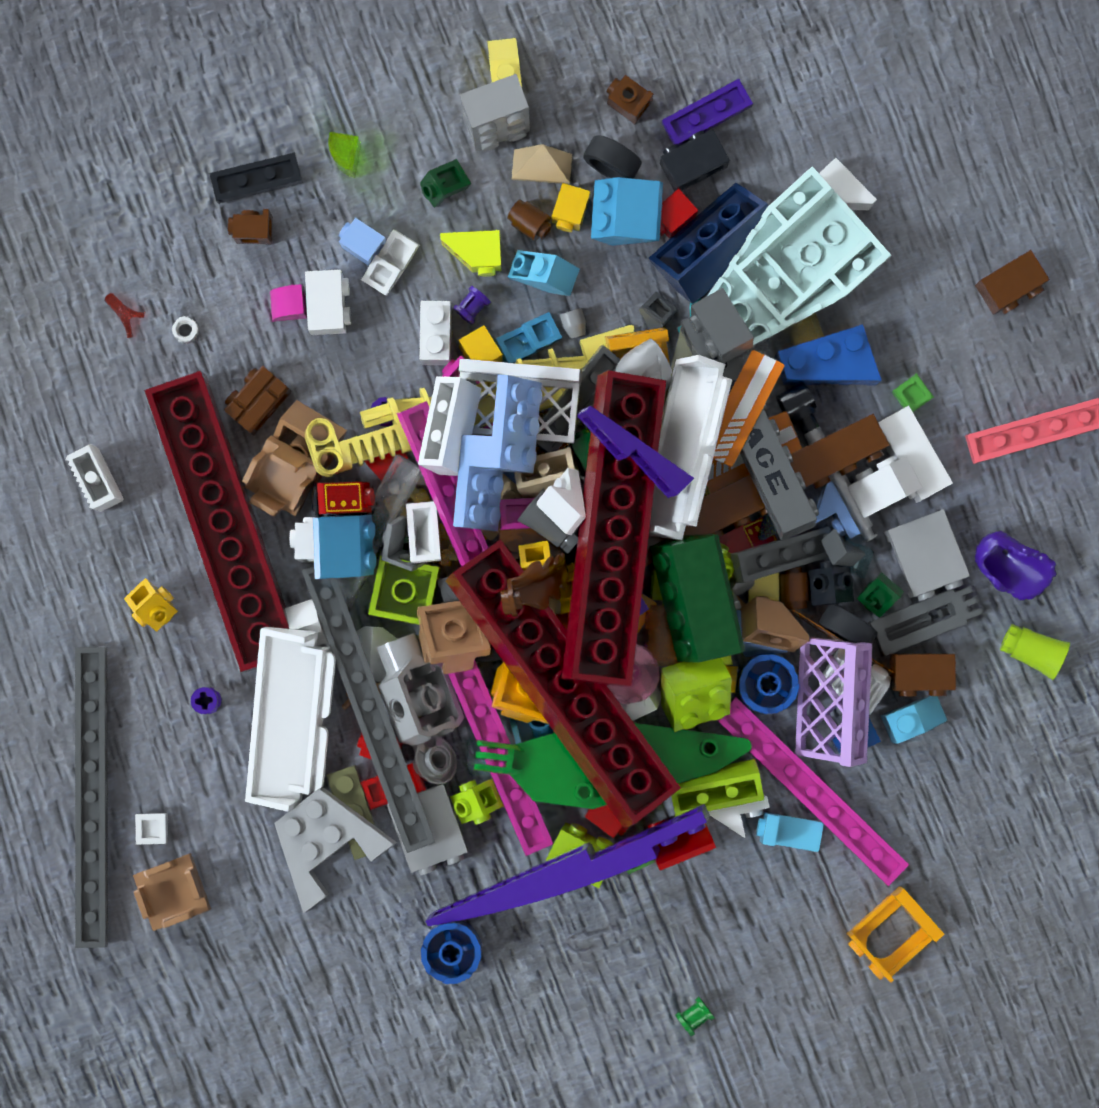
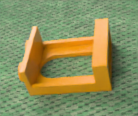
M901 886L896 888L846 933L851 938L848 945L859 957L865 954L872 962L868 966L869 969L879 980L885 977L890 983L894 981L892 976L932 940L937 942L945 935ZM902 906L920 926V929L891 955L885 958L874 957L867 949L866 942L868 936Z

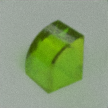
M329 132L328 146L335 165L344 174L355 178L361 149L359 136Z

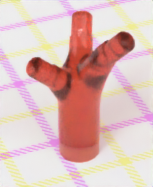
M114 293L108 294L104 301L120 318L126 330L127 338H132L130 319L132 317L144 318V313L128 308Z

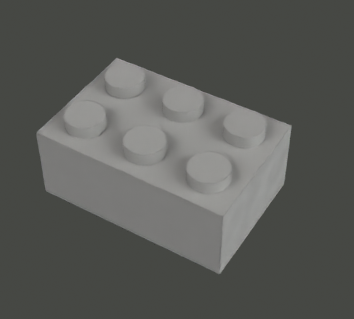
M517 74L460 94L463 118L475 151L481 149L483 152L493 150L502 141L508 139L511 142L518 141L524 138L527 132H530L529 106Z

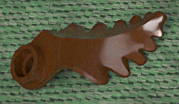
M564 552L559 553L555 560L553 556L548 557L543 566L540 561L532 562L519 576L507 579L508 590L500 591L505 615L512 614L513 617L518 616V610L523 609V605L544 610L549 606V597L555 600L561 599L560 588L567 590L568 585L566 581L570 579Z

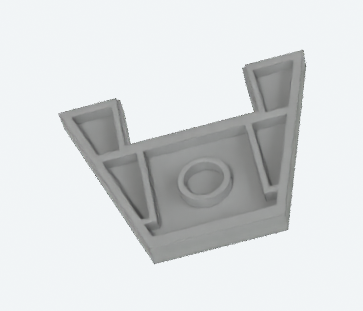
M324 787L317 789L274 823L303 913L308 912L330 895L313 872V869L352 839L356 840L371 862L397 843Z

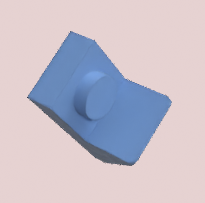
M831 481L824 485L817 504L819 515L816 516V523L832 515L834 521L831 522L833 528L841 536H844L846 541L860 534L834 483Z

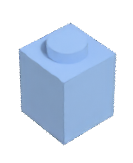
M357 218L352 223L347 222L339 233L341 247L368 266L375 255L380 253L386 242L384 236Z

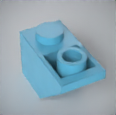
M517 250L508 278L549 293L570 296L580 268L557 255Z

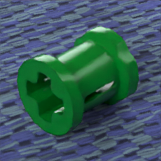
M699 996L695 999L696 1003L683 1013L678 1012L675 1014L691 1037L695 1035V1030L707 1020L712 1021L715 1019L712 1012Z

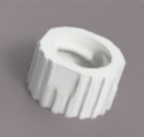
M188 316L179 317L172 326L174 338L182 344L192 343L198 338V325L196 321L191 320ZM183 324H188L192 327V332L187 337H183L179 333V328Z

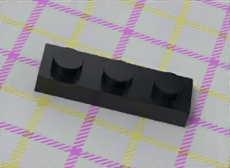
M295 152L209 173L218 204L303 183Z

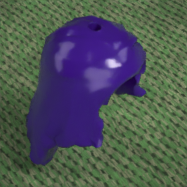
M996 531L986 535L979 545L976 546L974 557L979 570L998 591L1007 592L1019 600H1031L1037 595L1042 594L1050 586L1053 577L1057 575L1055 561L1046 554L1023 545L1003 531Z

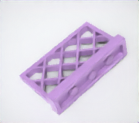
M809 637L810 641L800 647L795 755L838 762L840 765L848 767L867 763L872 643H853ZM810 644L816 645L823 654L816 662L810 657ZM838 648L845 649V663L841 667L832 656ZM826 660L835 671L828 679L825 678L819 669ZM813 673L821 683V686L815 692L808 685L809 677ZM838 677L844 683V690L840 696L831 686ZM824 690L834 701L827 709L824 708L817 698ZM811 703L820 713L813 722L807 715V707ZM836 707L842 712V723L839 726L829 715ZM823 720L832 730L825 739L816 728ZM810 732L819 743L813 750L805 749L806 736ZM834 737H837L841 743V755L835 754L828 745Z

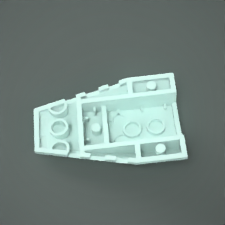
M812 166L766 208L756 227L751 230L745 243L737 255L735 254L729 263V267L722 277L718 279L707 296L721 288L725 290L753 335L754 346L846 297L892 255Z

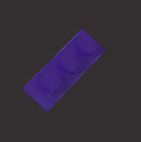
M737 79L664 118L661 123L673 145L678 143L680 146L688 142L689 137L701 130L706 132L751 108L753 103L740 79Z

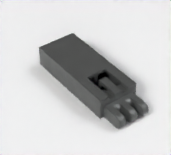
M971 585L956 592L954 589L948 590L868 622L878 632L875 641L881 656H887L967 624V619L984 613L982 607L970 610V605L980 602L978 596L966 600L965 595L973 593L975 591L974 586ZM947 605V607L936 611L938 618L948 614L951 617L932 624V618L928 612Z

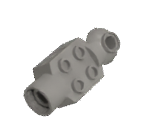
M414 633L377 647L387 674L378 685L399 743L413 747L415 752L413 761L415 772L429 783L435 785L446 784L456 773L457 759L452 746L442 736L453 732L455 728L459 727L464 719V715L449 675L443 673V663L430 665V662H424L418 637Z

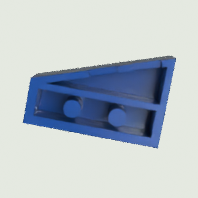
M863 324L780 350L775 355V360L784 364L780 374L783 385H798L803 382L805 385L876 386L882 381Z

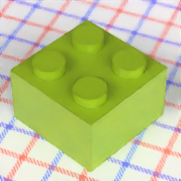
M380 556L368 615L420 625L417 609L422 606L434 605L438 587L437 580H439L441 569L425 564L414 571H409L381 560L382 556Z
M721 658L699 663L680 662L661 668V707L674 732L691 729L698 724L719 720L724 716L730 715L732 677Z

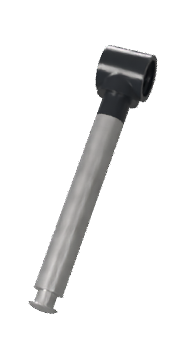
M802 382L776 396L782 412L786 411L793 424L798 423L809 445L825 437L813 415L816 412L817 406L805 383ZM838 471L830 475V480L834 483L864 539L862 542H868L875 538L877 534H874L871 529L873 524L868 516L863 518L848 489V486L851 484L846 474L841 476Z

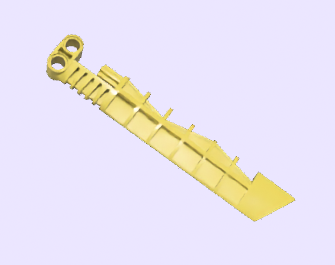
M624 326L580 340L583 356L556 358L554 350L549 349V359L521 360L519 358L516 359V364L582 370L601 345L607 348L605 336L634 332V326ZM484 382V383H485L488 387H490L494 382ZM481 383L476 385L482 388L481 393L486 390ZM497 387L494 390H492L495 396ZM544 387L547 392L553 389L552 387ZM420 388L421 398L394 400L391 397L387 398L386 404L360 411L361 421L365 429L392 421L393 425L340 442L337 440L334 427L327 419L317 418L311 421L306 428L305 439L316 471L321 476L331 477L335 474L351 470L352 464L355 463L363 466V461L369 460L370 463H373L374 458L378 456L383 460L385 459V454L388 453L393 457L395 456V451L401 450L402 453L412 451L397 413L427 401L430 408L432 397H428L425 388ZM561 388L551 396L555 402L566 389ZM490 394L481 399L478 404V409L485 417L495 410V400ZM547 399L540 405L539 411L551 408L554 404ZM476 413L474 426L483 420L478 413ZM494 417L489 420L490 423L494 422ZM315 426L324 427L327 431V439L323 441L314 439L311 434L312 428ZM329 454L335 457L337 462L336 468L333 470L325 469L321 465V457L323 455Z

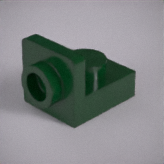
M457 159L429 170L420 182L424 197L430 201L434 208L440 206L445 198L468 189L472 184Z
M881 572L872 582L865 586L857 599L867 610L880 618L903 595L904 591Z

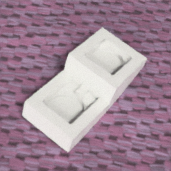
M392 230L380 253L375 255L361 280L382 294L388 295L420 245L397 230Z

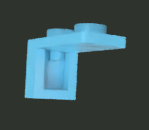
M764 812L763 819L759 818L756 836H760L759 841L765 845H781L818 852L823 823Z

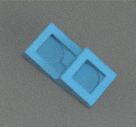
M550 312L524 323L520 328L496 338L494 342L503 354L502 359L504 363H516V359L521 358L523 360L562 339V336Z

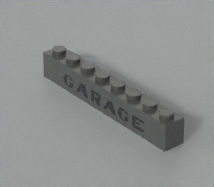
M689 318L683 320L681 332L692 355H701L712 359L704 346L706 340L702 333L697 334L694 331ZM742 354L724 363L723 376L732 379L729 394L743 368L739 359L742 357ZM765 403L740 455L781 541L815 527L816 516L819 515L813 499L808 500L803 489H806L803 477L800 472H794L790 464L793 462L792 455L786 445H781L777 437L780 435L779 428L774 419H768L765 412L767 404Z

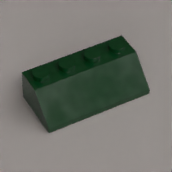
M718 534L683 535L682 540L667 538L651 545L650 550L677 662L699 663L744 652L745 647Z

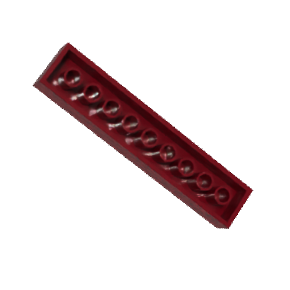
M200 370L144 391L240 672H249L257 669L261 628L289 629L285 610L286 605L251 503L249 502L247 491L242 482V477L208 378Z
M608 370L597 376L594 408L658 452L667 380ZM592 432L590 434L583 493L586 518L579 527L562 679L624 687L632 685L655 484L630 456L618 461Z
M500 539L454 571L445 581L624 828L634 825L681 789V787L607 685L562 679L567 630L549 606L544 610H540L532 606L523 605V609L518 610V616L513 617L512 614H504L500 591L508 590L507 579L517 577L524 571Z

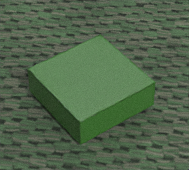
M917 373L892 391V394L903 408L909 406L912 412L934 398Z

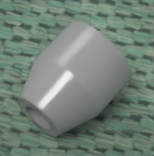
M582 308L560 314L563 328L571 339L585 335L586 320Z

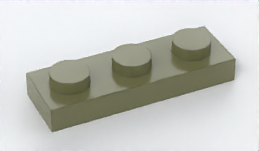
M356 765L326 775L332 794L375 825L360 783L361 780ZM355 839L348 842L354 860L366 856Z

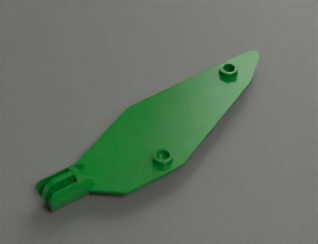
M634 723L677 783L715 773L749 752L752 746L751 742L746 738L689 730L674 732L673 728ZM556 733L514 745L477 740L478 747L505 750V753L503 755L476 752L475 758L503 762V767L474 764V770L510 775L533 801L596 809L607 805ZM706 743H709L712 746V752L710 754L704 751V745Z

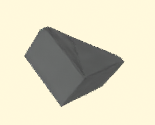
M836 529L832 530L821 540L832 565L854 566L866 555L865 552L844 540Z

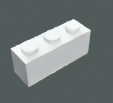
M436 377L418 465L439 475L458 476L462 435H472L482 388L461 377Z
M909 406L878 422L890 445L886 447L890 457L897 461L906 456L923 487L908 496L909 499L914 498L916 503L953 483Z

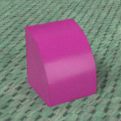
M302 284L283 286L270 291L272 322L307 319L306 296Z

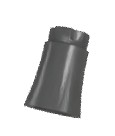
M543 488L517 521L533 529L556 547L560 545L566 553H569L578 542L580 525L572 535L565 534L537 506V501L546 491Z

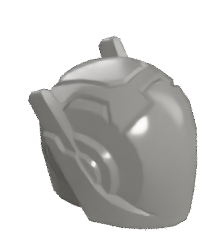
M648 339L625 354L618 362L615 371L667 380L665 391L669 388L672 381L670 364L661 348L652 339Z

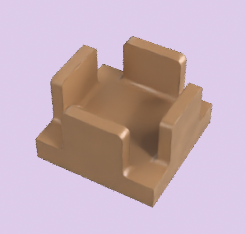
M271 435L267 438L261 452L252 459L242 482L246 484L245 488L255 493L249 501L254 506L272 516H276L281 510L296 516L300 512L318 472L314 467L312 458Z
M460 601L418 607L417 616L420 624L419 643L425 663L430 662V665L443 663V673L450 674L472 670L476 657L490 655L491 648L488 639Z
M191 853L133 875L137 890L133 891L142 918L149 919L153 931L172 926L211 909Z

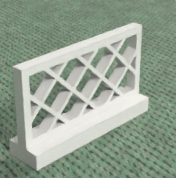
M460 359V377L465 380L479 381L486 389L480 394L479 401L488 394L496 401V396L492 390L497 387L498 375H510L541 382V390L545 396L542 397L540 405L549 399L559 412L547 422H544L539 416L538 420L542 423V426L539 427L537 440L574 444L579 391L582 381L580 369ZM484 382L494 383L490 387H488ZM544 387H552L553 389L547 392ZM561 388L573 389L572 401L562 409L551 397ZM571 408L569 419L565 412ZM477 409V413L483 420L474 426L473 435L492 436L493 426L489 420L494 417L495 410L485 417ZM563 415L569 423L568 436L555 435L548 426ZM486 423L490 427V429H484L480 427H482ZM545 428H546V430L550 433V434H539V433L542 432Z

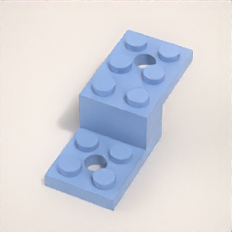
M498 375L492 436L462 435L454 527L498 531V523L501 517V492L504 485L503 471L534 472V464L537 458L535 450L537 434L539 432V408L542 401L541 382L510 375Z

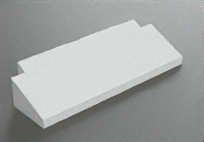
M701 355L676 359L662 415L658 450L659 454L687 472L694 479L678 495L667 498L654 485L649 536L682 540L686 525L697 526L732 379L723 376L725 364Z
M272 627L261 628L245 802L288 812L302 802L303 794L309 795L324 786L329 732L322 724L323 718L328 717L331 713L336 658L330 652V647L317 646L318 632Z

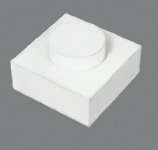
M168 813L135 814L136 845L168 843Z

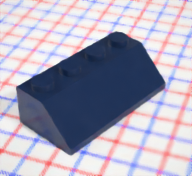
M734 183L648 259L681 296L694 304L722 277L729 267V263L735 254L737 255L747 236L756 227L769 205L738 183Z

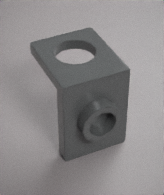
M401 515L387 523L382 537L384 546L381 560L409 571H414L427 564V562L411 563L400 560L404 558L410 559V552L403 550L407 517Z

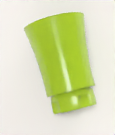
M1011 624L999 650L1010 654V657L1027 664L1051 680H1054L1066 658L1070 642L1054 639L1025 627L1021 629Z

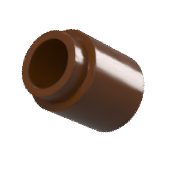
M519 199L507 216V219L512 222L511 225L533 241L539 238L544 239L552 228V224H550L551 216L529 201L524 202Z
M795 567L785 570L784 574H779L780 602L784 603L788 610L807 609V601H810L808 573H802V567Z

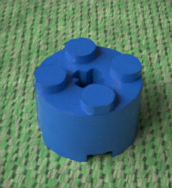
M774 654L758 655L748 660L740 669L736 680L737 692L741 701L749 709L762 714H773L787 709L796 699L799 690L798 676L794 666L785 658ZM770 676L773 678L771 683L775 684L774 689H767L764 692L761 689L763 685L760 682L762 679H768Z
M465 921L434 925L427 933L421 947V962L426 972L445 984H458L469 979L478 968L482 956V941L477 931ZM448 945H453L454 948L459 949L460 952H457L456 958H452L450 954L444 953Z

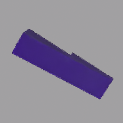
M592 406L581 410L577 414L578 418L618 461L630 456L667 498L678 495L694 479V477Z

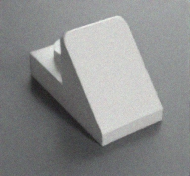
M567 468L562 476L556 479L554 485L549 486L537 501V506L568 535H572L586 518L579 471L572 468Z
M764 795L765 800L708 812L710 816L745 838L740 814L745 813L746 818L763 815V809L770 807L768 798Z

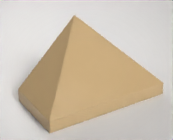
M543 144L515 149L512 180L570 184L572 154Z

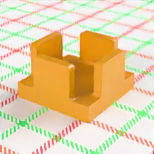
M503 662L495 673L490 696L494 697L491 707L502 710V716L525 723L536 720L548 724Z

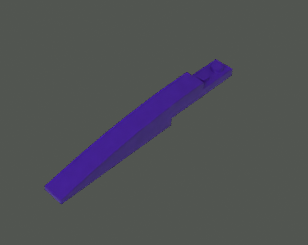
M705 804L597 852H595L591 842H588L432 912L425 922L427 926L484 916L548 899L615 876L656 859L660 852L659 843L664 847L675 842L678 839L677 836L688 831L690 835L701 831L706 827L705 823H707L710 814Z

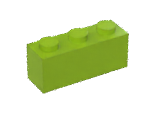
M755 759L731 763L715 773L678 783L681 789L671 796L675 817L705 804L708 811L765 800L760 773Z

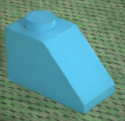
M927 696L880 715L891 742L895 744L923 734L948 721L937 696Z

